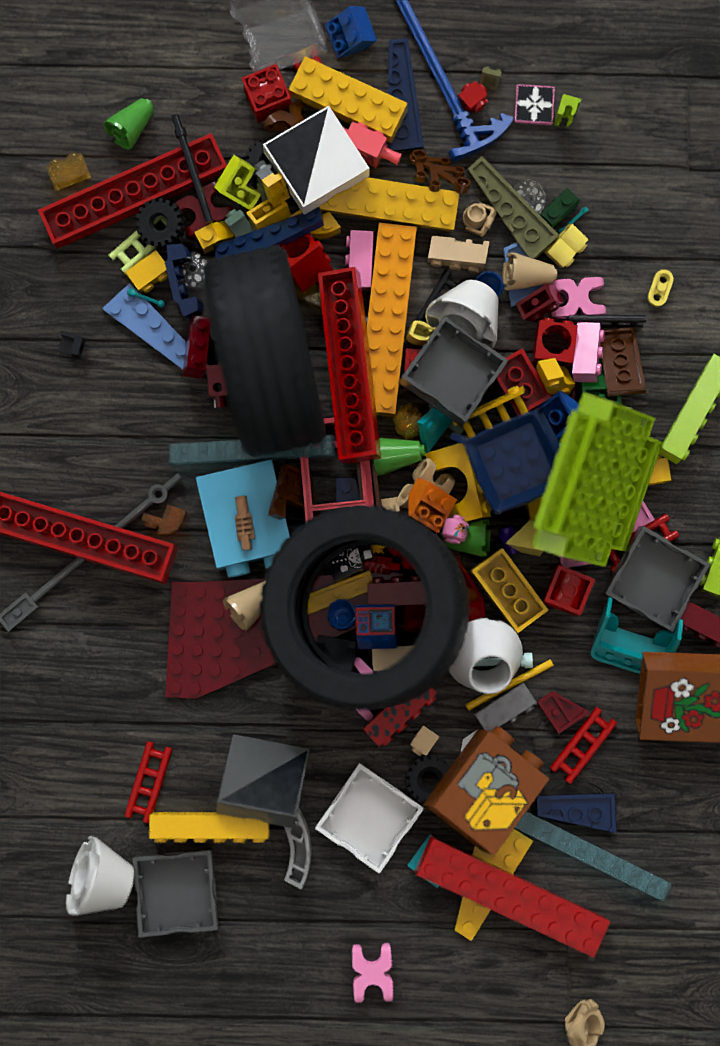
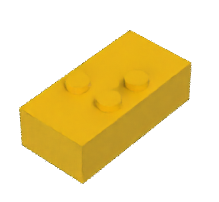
M503 548L496 550L469 571L516 633H519L548 611L545 604Z

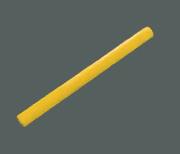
M549 659L512 679L503 690L492 694L485 693L465 705L468 711L554 665Z

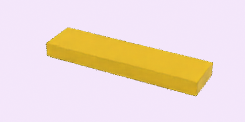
M370 570L310 593L308 616L329 608V605L337 599L349 600L368 593L367 584L369 581H372Z

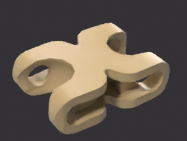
M429 458L423 459L413 472L412 478L414 483L417 478H421L449 494L455 484L454 477L450 474H441L433 482L436 464ZM407 484L401 490L397 498V503H399L401 508H409L408 494L414 484Z

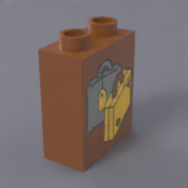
M495 726L492 732L489 730H477L423 804L478 849L491 855L496 854L549 780L547 776L540 772L544 763L527 750L522 755H519L510 747L514 742V738L497 726Z

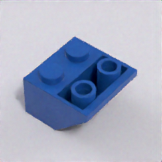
M349 6L325 24L337 59L363 51L377 42L365 7Z

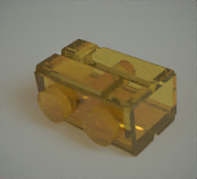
M73 152L67 155L66 159L61 161L60 159L52 160L49 163L50 165L46 166L56 191L91 178L82 153Z

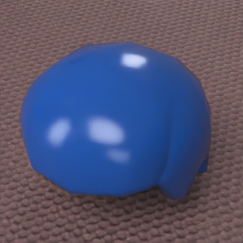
M485 271L476 277L475 280L492 288L497 297L502 294L504 289L503 278L498 273Z
M337 599L329 605L327 618L333 628L348 630L356 622V610L350 601Z

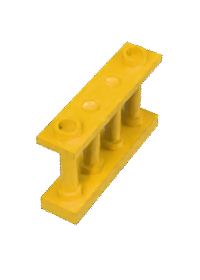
M514 386L508 390L507 394L475 408L463 425L468 438L476 435L469 419L479 415L486 430L493 427L485 411L494 407L497 408L503 422L509 420L510 417L503 403L514 399L521 415L529 413L520 396L525 392L524 386L520 388Z

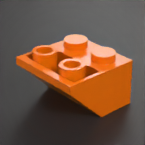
M417 478L408 494L409 516L439 533L457 499L431 482Z

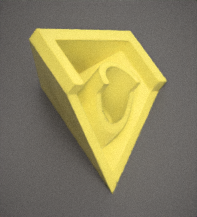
M529 519L506 542L507 545L521 553L541 556L543 550L532 547L535 534L538 531V528L534 527L535 520Z

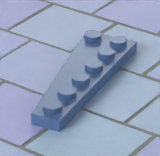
M129 283L103 307V310L183 370L186 341L147 300L127 295L129 288H133L135 292L139 293Z

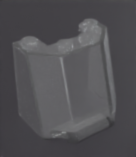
M234 0L230 2L232 8L230 10L231 16L243 25V36L251 47L249 52L252 61L249 63L253 72L277 64L278 68L282 69L302 62L305 56L313 58L328 52L325 45L327 42L311 0Z

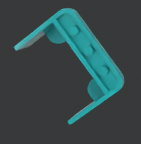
M608 598L591 648L593 659L640 674L642 652H676L681 642L683 620L679 619L673 633L665 630L659 631L654 639L617 628L619 619L615 614L610 613L613 598Z

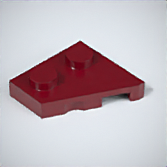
M554 691L536 701L558 734L589 714L588 710Z

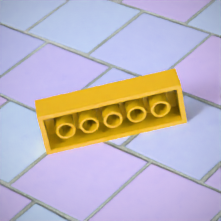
M306 56L288 89L290 97L301 100L303 103L318 110L329 106L337 119L351 124L352 121L355 123L361 122L368 127L367 129L382 132L390 143H392L408 111L407 102Z
M153 812L150 814L149 839H154V842H166L168 839H174V842H186L188 839H194V842H206L207 839H214V842H225L227 839H233V842H245L246 839H253V842L261 843L270 837V824L257 819H243L217 814L216 812Z

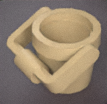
M482 203L472 204L463 214L465 230L479 236H484L494 221L497 213L496 210ZM486 210L490 211V214H489L488 217H487Z

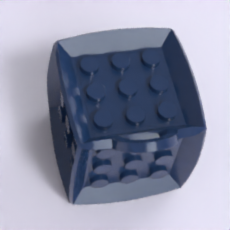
M537 408L532 412L499 423L472 438L453 432L450 437L465 446L475 477L495 514L500 515L504 511L531 502L545 494L560 444L542 409Z

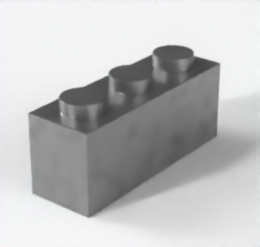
M521 683L475 713L474 716L484 730L492 732L495 726L501 728V725L506 722L508 725L518 719V714L524 712V714L534 709L533 704L537 702L525 684Z

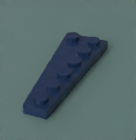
M408 38L389 40L388 94L407 102L408 111L392 143L387 141L386 145L387 148L396 152L423 149L424 145Z
M317 207L305 215L301 213L215 245V256L221 259L222 256L231 254L236 256L237 253L253 252L254 249L265 247V249H268V246L280 245L282 243L287 245L297 238L324 226L322 211L320 207Z

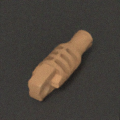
M247 496L235 497L237 540L241 541L242 550H252L251 539H255L252 515L248 511Z

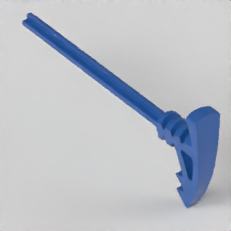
M395 0L454 115L452 121L454 124H458L456 129L458 132H462L460 135L461 139L466 140L464 143L465 147L452 148L448 152L451 161H459L490 146L505 133L514 118L501 113L499 117L501 121L490 118V125L472 126L474 121L468 118L470 115L469 111L463 110L408 0ZM492 134L482 141H479L477 137L478 135Z

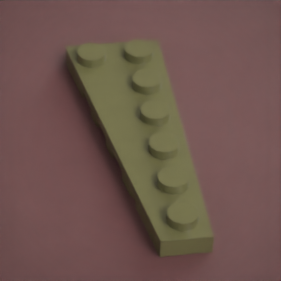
M482 156L468 168L469 173L527 257L536 259L559 238V234Z

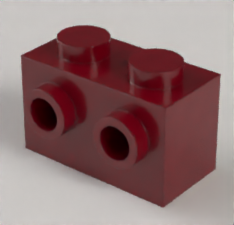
M546 284L515 304L523 320L538 322L543 319V315L559 309V305L564 302L556 286Z

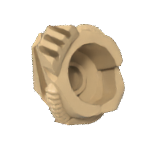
M592 999L580 1001L565 1018L567 1037L571 1046H596L598 1036L603 1034L604 1019L598 1009V1004L592 1001Z

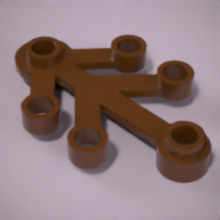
M414 150L410 154L409 161L416 166L415 181L419 183L426 181L427 174L424 172V167L427 168L430 173L429 189L431 191H440L441 182L438 176L452 184L458 194H465L469 190L470 180L463 177L465 169L461 166H450L449 158L427 157V153L423 150Z

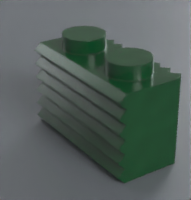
M565 188L541 212L540 216L554 229L578 206L580 200L573 192Z

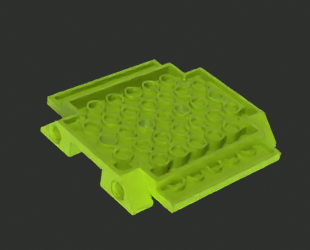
M583 393L578 411L572 410L571 416L568 419V425L562 437L561 446L555 458V464L549 476L539 512L535 518L534 527L538 528V531L535 534L532 547L603 567L607 564L611 549L626 552L663 443L649 437L655 421L654 417Z

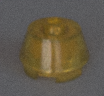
M411 402L402 405L393 417L396 432L406 440L420 438L417 421L423 417L416 407L411 408Z

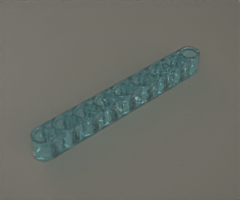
M326 435L323 441L318 444L312 445L310 443L309 446L293 447L292 450L283 452L278 450L277 453L262 454L260 457H251L246 454L242 449L240 440L168 445V464L170 465L336 456L334 435Z
M527 811L514 827L665 902L673 885Z

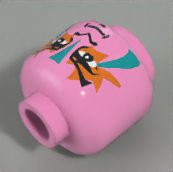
M453 515V518L445 520L442 536L446 538V542L460 545V542L466 541L469 524L464 521V517Z

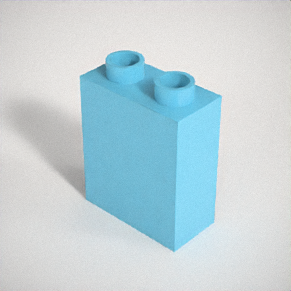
M272 460L196 477L217 569L219 571L226 569L228 578L251 573L249 563L264 560L265 568L268 569L272 564L271 560L276 551L279 552L281 544L287 537L290 538L286 518L279 520L268 515L277 483ZM247 496L248 511L252 515L255 539H251L252 550H242V543L237 540L235 515L237 514L235 497Z

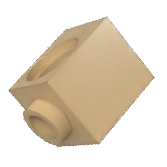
M423 725L410 743L413 746L411 750L420 757L422 754L427 756L439 736Z

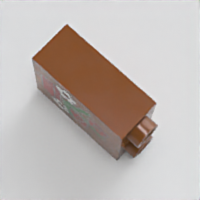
M642 652L635 717L640 740L720 743L719 654Z

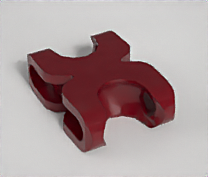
M217 181L202 187L213 218L212 223L225 221L228 219L226 215L234 209L230 205L222 208L212 205L213 198L220 194L214 187ZM188 195L174 203L179 206L178 208L182 209L183 214L189 212L196 216L195 222L186 229L188 239L196 238L194 232L209 225V223L205 222L199 200Z

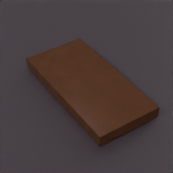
M634 327L604 330V342H601L600 347H603V358L600 359L607 397L646 393Z

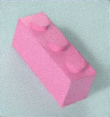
M351 230L350 236H347L346 247H350V255L346 254L345 266H349V268L356 267L360 272L362 291H371L373 231Z
M577 322L578 329L572 370L574 382L597 383L598 375H601L602 371L599 358H603V347H600L601 342H604L605 332L601 330L600 323Z

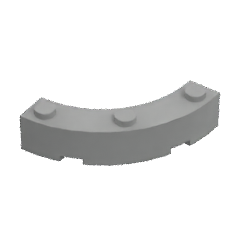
M298 807L295 827L284 826L291 850L289 867L284 881L302 889L310 869L312 846L307 823Z

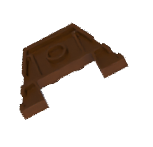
M288 464L281 466L268 513L269 516L279 520L286 518V503L305 511L302 472ZM310 475L312 505H314L316 494L312 475ZM313 511V517L320 516L319 511Z

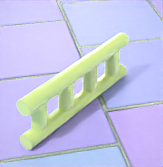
M164 216L155 218L154 225L161 220L167 226V219ZM137 230L109 254L112 260L118 257L124 263V266L121 268L124 273L157 248L150 244L144 247L138 241L141 235L137 233ZM133 245L139 253L130 260L124 251Z

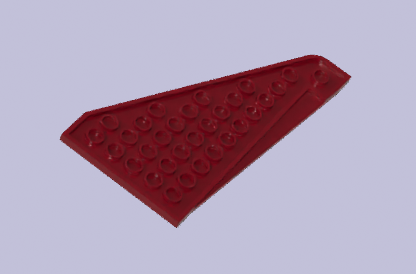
M390 572V575L371 573L372 578L384 577V580H390L393 576H403V573ZM333 575L317 576L310 593L335 584ZM265 578L206 582L172 581L165 697L197 699L276 664L270 654V647H267L264 639L265 632L262 631L260 620L262 615L250 629L245 631L231 618L230 608L226 610L223 604V600L226 597L264 582ZM368 593L348 601L353 604L355 610L356 605H369ZM329 608L308 616L309 626L316 643L318 635L335 638L355 629L356 622L348 630L333 628L327 618Z

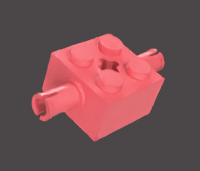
M352 121L349 129L343 127L368 165L377 168L382 158L398 165L402 154L387 148V138L384 137L385 135L382 132L367 129L368 127L361 122L355 123Z

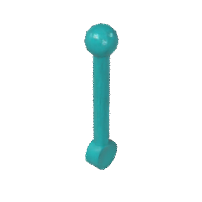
M586 206L582 208L581 212L578 213L568 224H573L589 209ZM560 228L558 230V234H560L564 228Z
M129 288L127 291V295L130 297L137 296L155 303L161 308L165 305L163 300L158 301L135 292L133 288Z

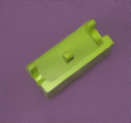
M563 94L554 125L559 126L561 118L566 117L568 119L567 127H569L574 114L577 113L581 99Z

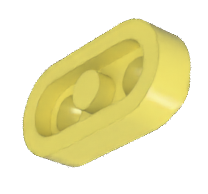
M663 269L655 274L647 296L651 306L661 307L667 301L673 283V275L670 271ZM660 278H665L666 283H661ZM654 295H658L660 300H654Z

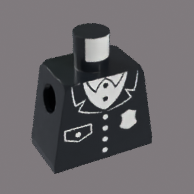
M360 546L354 547L330 560L334 581L338 583L366 571L364 562L374 560L372 549L361 551Z

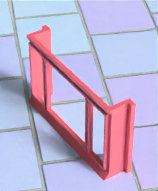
M334 417L324 418L325 427L335 426ZM337 441L314 445L309 444V446L299 448L305 520L308 521L313 518V511L331 510L343 506L374 505L370 460L360 462L364 500L312 505L308 451L337 448Z

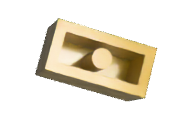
M268 199L246 212L254 230L280 222L291 216L288 204L285 201L273 207Z
M156 250L125 272L140 294L143 292L148 293L154 288V284L158 281L163 282L168 278L165 261Z

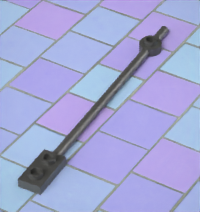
M177 473L164 485H153L149 489V497L117 523L115 527L123 529L153 503H164L168 498V491L183 478ZM158 491L162 492V496L160 498H156L155 496L156 492ZM74 559L33 595L30 596L25 592L0 613L1 624L8 632L12 631L39 608L36 601L85 560Z

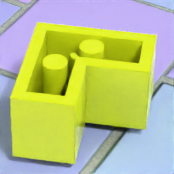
M233 155L214 187L221 194L249 210L253 209L261 196L257 190L247 185L255 168L248 162Z

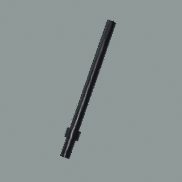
M173 114L171 117L175 126L174 132L176 138L179 139L205 222L211 223L213 218L187 142L186 129L182 126L179 114Z

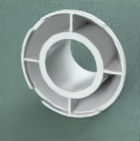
M466 280L429 304L425 317L427 324L431 328L437 327L443 317L446 316L465 329L477 341L486 344L492 349L496 344L499 300L494 290L488 285L477 280Z
M488 618L472 620L468 622L463 646L454 664L449 668V672L457 682L468 688L487 694L497 693L510 683L520 667L523 656L520 638L512 627L500 620L499 622L489 620ZM495 656L501 658L499 664L490 670L479 671L473 669L474 665L485 657Z
M93 836L88 837L89 842H84L80 847L69 877L68 884L72 886L71 893L66 895V907L71 915L121 908L126 903L132 888L133 866Z

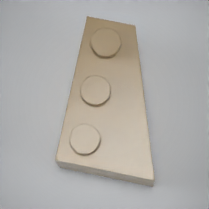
M432 236L427 262L435 267L445 265L449 266L452 270H460L462 268L467 269L469 273L479 274V272L484 270L490 241H484L482 245L473 244V240L470 239L462 242L457 241L455 238Z

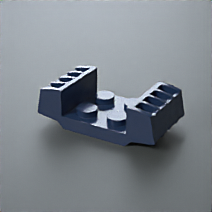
M183 244L167 245L168 259L165 265L173 300L179 304L183 316L190 320L192 315L199 316L203 314V301L197 296L187 298L189 297L188 289L182 282V279H185L184 272L179 265L192 262L193 259L189 249Z

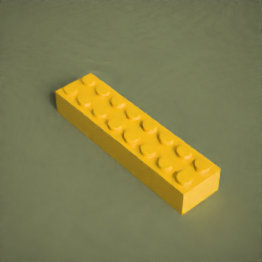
M367 177L349 189L335 194L318 207H320L322 212L452 232L455 227L459 194L456 191L444 189L433 192L429 187Z

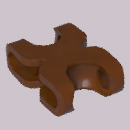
M297 100L288 106L287 111L278 110L268 116L262 126L268 132L276 130L283 133L305 120L301 113L306 105L301 100Z

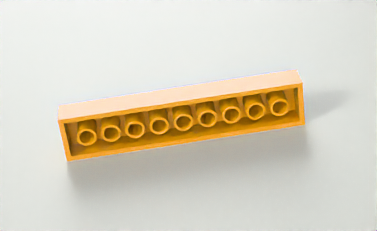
M380 222L368 312L367 336L376 414L378 416L395 417L417 227Z

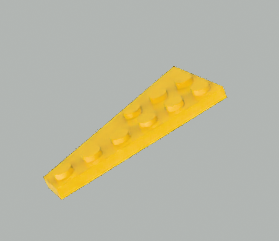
M513 829L495 855L482 852L476 846H474L472 855L513 874L533 840ZM462 897L454 930L472 941L491 909Z

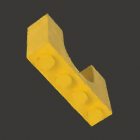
M462 443L426 453V458L431 459L436 464L435 472L456 467L464 473L467 479L468 489L465 497L461 502L454 505L447 518H453V515L464 517V521L468 523L491 517V507L479 486L465 446Z

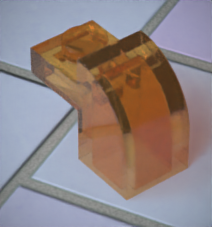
M167 505L162 519L144 513L142 521L146 522L145 526L156 529V527H159L158 535L170 536L181 529L187 512Z

